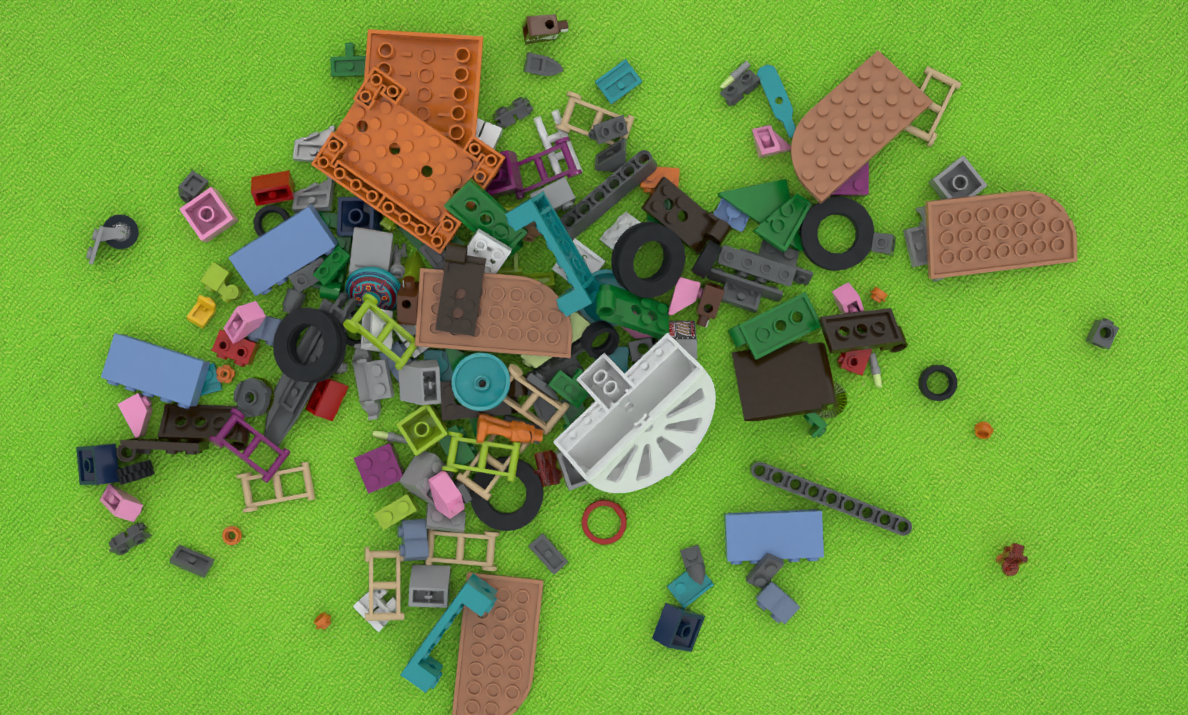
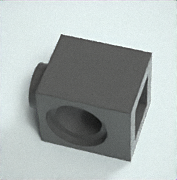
M1105 318L1095 320L1086 342L1102 349H1110L1119 328L1114 326V322ZM1102 328H1104L1106 331V335L1104 338H1102L1100 335V330Z
M651 338L628 342L631 360L636 361L643 356L638 352L640 344H646L650 350L656 342L651 341Z

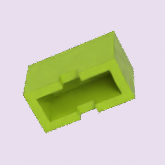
M408 492L376 511L374 515L383 530L417 511L419 506L412 494Z

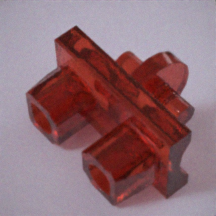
M548 450L534 453L537 465L534 474H539L542 487L560 484L562 475L561 471L556 467L555 462L557 458L555 452Z
M1012 543L1011 547H1004L1002 555L997 556L996 562H1003L1001 569L1005 575H1016L1019 571V565L1027 563L1028 557L1023 555L1025 546Z

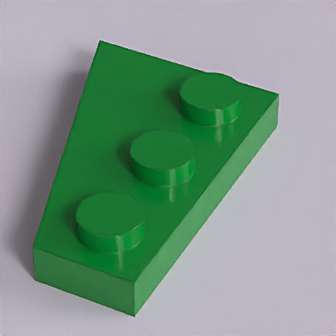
M796 193L752 232L782 253L786 252L812 203Z

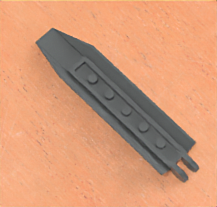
M343 292L335 303L323 299L319 310H324L334 315L346 332L347 329L343 323L346 319H352L353 316L350 313L355 310L358 303L355 298H351L346 304L349 296ZM315 326L308 327L296 349L299 359L306 365L314 363L320 357L323 350L324 341L322 333ZM284 373L282 374L273 391L274 398L272 399L274 401H272L273 404L267 412L264 437L279 447L299 418L317 383L296 381L287 377Z

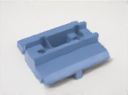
M721 198L717 209L713 213L717 218L724 220L732 228L740 232L744 231L749 218L746 214H742L732 207L723 198Z

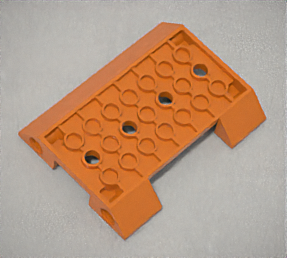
M374 66L354 96L355 102L337 130L331 132L311 165L441 254L447 247V243L451 242L463 225L460 220L444 207V204L454 195L455 190L461 188L470 178L486 191L506 157L475 135L471 136L464 148L453 142L403 107L401 104L408 88ZM362 120L368 124V129L365 132L360 131L358 127L359 122ZM393 143H397L400 146L398 154L391 152L390 148ZM424 166L432 168L433 172L430 177L423 174ZM472 201L467 202V206L470 209H473L476 205Z

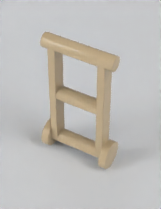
M927 66L924 70V73L927 75L920 90L924 92L930 78L933 77L949 85V91L941 106L933 102L928 108L937 113L928 133L912 125H909L904 130L927 141L926 146L931 147L937 137V133L934 131L954 89L958 90L961 82Z
M567 91L566 96L569 97L561 123L560 125L556 124L555 129L564 133H570L571 130L589 137L588 131L569 125L575 104L597 111L591 129H593V125L601 123L604 115L612 118L621 115L582 101L581 95ZM627 115V118L624 117L628 134L620 136L619 140L624 137L628 139L634 116ZM609 140L604 143L611 146L616 142Z
M510 364L508 367L510 383L513 379H516L533 392L522 406L508 396L503 401L540 426L543 433L547 435L569 409L570 405L566 402L562 404L523 377V372L518 366ZM539 396L558 409L547 423L528 411Z
M492 434L487 442H493L498 435ZM517 442L521 443L519 452L522 454L530 442ZM480 452L470 466L475 467L477 465ZM489 454L487 455L486 462L498 471L504 472L510 464L511 455L504 465ZM466 470L464 474L461 472L458 474L457 480L487 501L492 496L489 492L501 477V475H496L488 487L483 489L468 478L471 473L470 470Z
M309 461L302 462L301 467L276 471L272 477L276 498L253 502L249 480L262 478L261 474L252 475V472L236 475L237 479L241 478L246 505V508L242 509L243 513L258 510V506L304 497H307L308 500L315 499ZM303 471L306 493L284 497L280 475Z
M427 529L429 557L425 560V565H433V562L479 565L482 566V570L497 571V566L494 565L495 538L500 536V532L486 530L484 534ZM435 535L457 537L456 559L433 557ZM465 537L488 539L486 561L463 559Z
M365 547L364 559L365 562H369V613H365V621L404 620V612H400V562H404L403 556L399 555V550L369 551V547ZM373 558H396V581L373 582ZM373 589H396L395 613H373Z

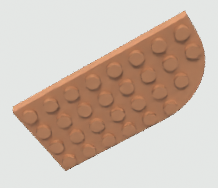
M879 50L876 51L816 104L799 122L791 143V159L798 180L822 204L927 110L933 101Z
M1020 190L925 201L929 279L1077 262V235L1073 221L1059 202L1043 193Z
M420 268L415 346L571 358L572 325L570 316L566 317L559 310L556 301L559 296L542 282L525 276L484 273L475 336L435 330L444 270ZM459 288L456 291V297L459 300L466 298V291ZM455 308L453 310L454 318L461 319L463 317L462 309Z
M467 572L466 582L474 573L498 590L495 595L498 599L490 612H484L482 616H479L467 606L463 607L452 715H512L527 698L533 681L544 580Z

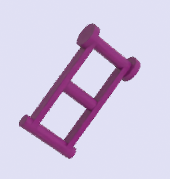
M569 137L561 138L554 142V147L518 162L520 167L534 161L541 182L524 188L522 191L515 192L517 200L525 198V193L567 176L569 179L582 174L581 169L577 170L567 144L570 141ZM561 149L569 170L548 178L541 157Z
M232 408L230 411L232 416L216 437L211 436L209 441L219 448L223 446L260 473L263 476L262 480L268 483L288 457L290 451L286 448L281 450L244 421L245 416L240 411ZM236 422L255 436L243 453L224 440ZM261 441L279 454L267 472L249 459V456Z

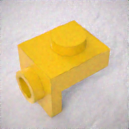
M199 295L196 305L187 315V320L204 329L216 313L214 300L210 297Z

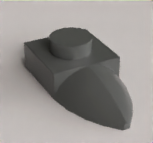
M530 52L526 54L523 72L540 76H551L563 71L561 65L550 57Z
M537 371L535 374L530 372L526 379L558 401L559 398L555 391L544 381L545 377Z
M695 545L680 550L688 575L696 583L702 585L705 578V565L699 546Z

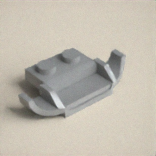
M925 206L916 208V212L920 213L923 221L919 223L920 226L903 230L912 267L928 264ZM937 278V279H932V280H933V282H936V281H940V280H942V279H944V278Z
M355 344L356 351L353 355L352 365L360 398L359 402L368 413V420L378 419L381 413L380 399L394 397L388 359L373 361L370 350L361 349V344Z

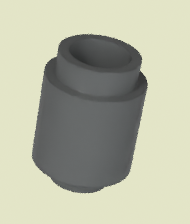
M294 285L292 288H288L282 303V310L291 313L302 308L307 295L303 293L304 290L298 293Z

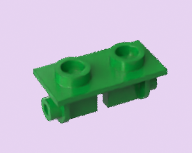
M337 246L313 273V276L325 286L328 283L331 284V281L338 274L337 271L342 270L350 262L351 256L341 247Z

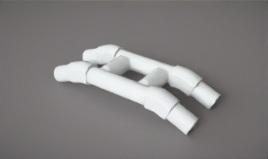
M557 109L551 113L555 124L560 125L562 118ZM541 116L533 119L545 150L552 147V142L569 137L568 133L561 131L548 136ZM569 141L567 142L576 168L579 170L581 166L572 143ZM562 151L556 154L555 152L548 154L547 156L554 174L562 173L558 162L564 159Z

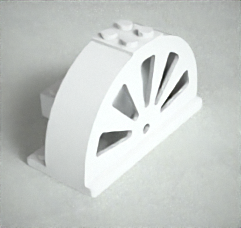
M668 333L625 374L603 353L576 379L594 398L595 402L558 436L553 443L582 477L595 488L609 493H627L643 489L666 476H670L696 451L697 446L708 430L714 414L716 401L714 384L707 371Z

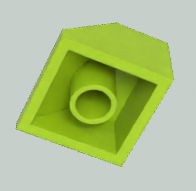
M432 404L423 405L396 424L415 456L420 455L449 435L444 420L442 421L441 415Z

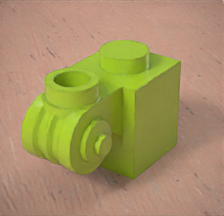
M212 262L200 280L205 284L204 288L212 293L215 291L220 293V298L229 304L232 300L241 297L242 290L239 286L228 285V281L234 273L219 263Z

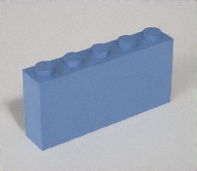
M313 204L234 252L229 259L254 295L257 296L260 293L265 295L272 290L271 286L276 283L278 286L288 280L287 276L300 270L306 264L319 259V256L324 253L326 256L331 254L338 241Z
M114 333L101 378L107 379L108 384L115 386L122 384L125 385L127 390L136 392L138 389L143 391L142 394L145 396L154 397L156 395L160 397L161 401L167 403L175 401L178 402L179 407L189 409L190 406L198 405L210 362L124 334Z
M820 509L724 513L726 560L731 561V564H742V561H750V563L756 564L766 553L781 559H788L789 562H798L800 558H807V561H818L819 557H824L822 511Z

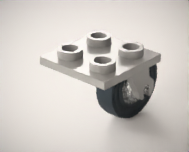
M118 214L108 218L103 226H99V229L95 228L92 240H95L93 247L89 246L86 258L89 259V264L93 265L99 243L102 241H106L108 245L116 249L131 247L137 241L139 235L136 222L129 216Z

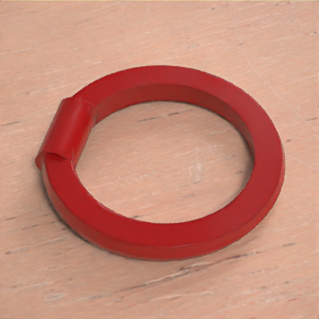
M611 500L595 501L583 513V531L594 543L601 545L612 544L623 536L627 526V514L619 503ZM599 506H609L619 516L621 526L613 537L602 539L591 533L587 521L593 509Z

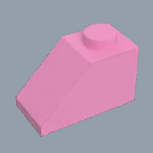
M680 277L675 284L668 314L673 315L696 302L697 298L700 299L703 290L700 287L701 283Z
M849 282L832 291L841 314L864 311L860 296Z
M256 301L236 307L224 327L233 344L260 327L266 317L264 311Z
M137 393L117 405L135 438H140L146 434L153 409L150 398L142 393Z
M443 470L428 480L436 510L451 519L465 509L462 495L446 471Z
M108 484L100 498V501L114 516L132 522L136 520L143 507V504L136 497L112 484Z

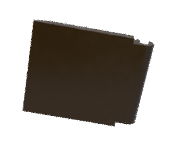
M808 341L786 344L757 360L754 359L750 350L732 352L744 421H762L821 412L822 409L827 410L829 405H834L835 409L839 406L824 343L808 344Z

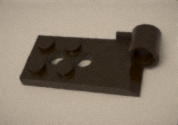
M666 177L660 179L641 207L660 225L673 230L679 236L682 243L697 255H699L708 240L721 245L732 229L724 220L717 218L711 212H706ZM666 199L671 203L668 210L664 208V201ZM680 211H683L685 214L682 222L678 219Z
M448 242L445 252L444 276L435 330L475 336L487 258L467 255L468 245ZM459 288L466 291L467 295L463 300H459L456 297V291ZM455 308L463 310L464 314L461 319L453 317V310Z
M891 308L821 316L818 320L830 354L880 348V351L889 350L894 353L902 351L908 346L902 327L897 325ZM857 328H862L865 334L859 333ZM839 330H843L848 336L841 335Z
M513 379L507 396L518 403L517 396L528 395V389L525 385ZM452 380L440 381L442 421L479 417V413H486L489 416L519 413L504 401L491 410H470L462 404L458 405L455 403V395L451 384ZM485 381L480 382V387L486 386Z
M165 404L158 433L159 441L210 442L209 438L211 436L216 437L232 416L230 413L231 409H237L238 406L197 405L186 409L179 407L178 404ZM180 420H186L184 425H177ZM199 421H206L204 425L196 426ZM236 422L224 440L238 451H243L248 446L250 432Z
M129 438L120 440L121 445L117 448L116 453L119 460L123 462L137 460L141 454H151V449L166 450L167 454H178V452L185 451V454L197 455V453H202V450L209 449V442ZM127 448L132 449L131 457L126 454Z

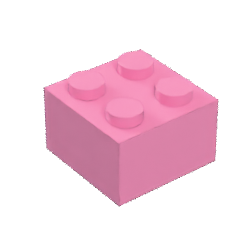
M210 187L180 208V211L200 240L207 243L239 221L218 190Z

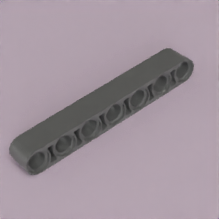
M642 150L560 218L572 240L656 170L657 162L649 151Z

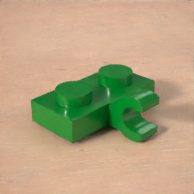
M353 42L345 43L346 56L330 57L331 77L364 76L366 56H355V44Z
M579 367L571 378L558 369L547 383L577 409L589 395L585 389L578 385L579 382L576 380L584 372Z

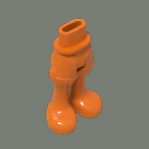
M479 413L476 443H483L486 436L490 434L504 436L512 442H542L543 430L535 429L533 425L530 426L525 422L515 420L508 422L489 416L486 413Z

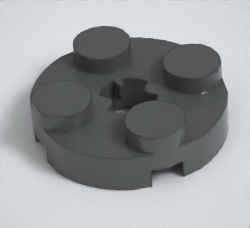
M248 378L245 381H241L234 391V402H237V410L246 417L264 415L269 406L272 391L262 380L257 378ZM250 394H254L253 402H251Z

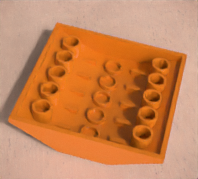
M368 29L364 81L374 66L378 67L408 88L401 104L403 107L464 148L471 136H476L484 37ZM362 120L360 131L365 132L368 129V124ZM393 143L390 149L400 151V146L397 143Z

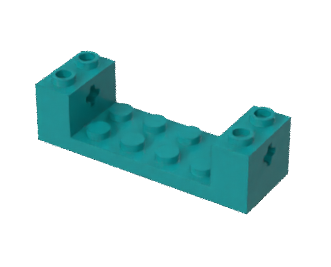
M544 191L505 214L509 226L515 231L535 221L538 232L543 234L548 249L553 251L558 266L563 268L567 275V281L570 285H573L556 299L559 310L566 317L596 300L599 285Z
M472 573L407 663L401 676L425 693L429 688L434 689L443 674L440 671L444 665L429 655L431 650L437 645L444 632L450 627L464 606H467L479 616H482L484 612L489 613L498 599L495 597L498 590Z

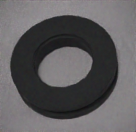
M845 197L827 198L822 204L818 202L812 206L799 229L801 244L806 257L816 266L830 271L845 270L859 264L870 252L875 233L873 221L867 210L858 202ZM830 215H842L848 218L855 229V240L852 247L841 254L825 250L817 237L821 221Z
M641 222L635 224L619 237L614 246L611 258L612 271L617 282L625 290L644 298L658 297L674 287L682 275L685 265L683 243L673 230L658 223ZM656 241L663 249L662 265L651 277L639 278L634 271L633 261L635 254L645 243Z
M308 307L289 313L279 324L273 342L274 357L280 370L293 380L308 383L322 382L335 374L344 360L347 347L345 331L339 320L327 311ZM315 326L322 333L324 341L323 350L320 357L314 363L306 365L298 357L296 350L297 340L305 328Z
M499 457L496 460L504 465L509 457ZM518 458L516 477L524 483L526 488V500L518 510L511 513L500 512L490 504L489 500H485L470 489L472 508L477 517L487 526L501 531L516 530L530 523L539 512L543 501L542 481L537 471L526 461ZM486 463L485 469L498 471L489 463ZM477 472L473 481L483 489H486L496 475Z

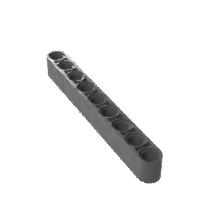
M754 461L750 465L751 475L758 480L899 535L905 536L912 531V523L902 516L762 461ZM757 465H762L764 468L761 475H756L754 472ZM775 472H780L782 476L778 482L772 480ZM793 479H798L799 486L796 489L790 487V482ZM811 486H816L817 493L814 496H809L808 489ZM829 493H833L835 496L834 501L831 503L826 501V496ZM847 500L852 501V507L849 510L844 508V503ZM865 507H869L870 514L863 517L862 510ZM883 514H887V522L881 524L880 517ZM904 521L906 526L903 530L899 531L898 524Z

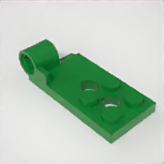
M471 178L444 204V207L474 234L480 229L512 248L507 259L514 256L524 246L521 239L528 233L526 228L522 227L515 231L510 227L505 215L508 211ZM472 201L476 203L477 208L470 209L467 206V202ZM487 214L492 220L485 222L481 216Z
M318 212L329 229L337 228L338 214ZM335 237L338 241L335 248L339 246L350 255L353 237ZM324 253L323 255L319 256V258L322 257L323 260H326V258H327V256L325 255V253ZM348 263L342 270L337 271L338 274L331 281V284L328 283L325 286L318 281L309 287L320 289V299L336 301L344 291Z
M610 284L599 285V292L596 294V313L599 315V319L661 339L667 333L669 334V305L650 298L637 296L630 291Z
M803 292L727 331L735 347L747 343L754 359L757 360L821 326L807 293ZM794 312L799 313L801 316L799 323L794 322L792 319ZM778 320L784 323L783 331H778L775 327Z

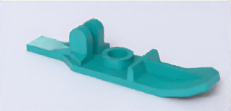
M765 65L760 67L757 76L760 78L759 81L774 116L783 123L788 137L791 138L796 130L792 120L793 108L774 66ZM780 98L782 104H777L775 99Z

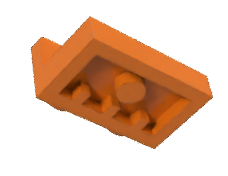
M657 167L650 176L640 183L639 189H644V193H652L662 177H666L679 188L680 168Z

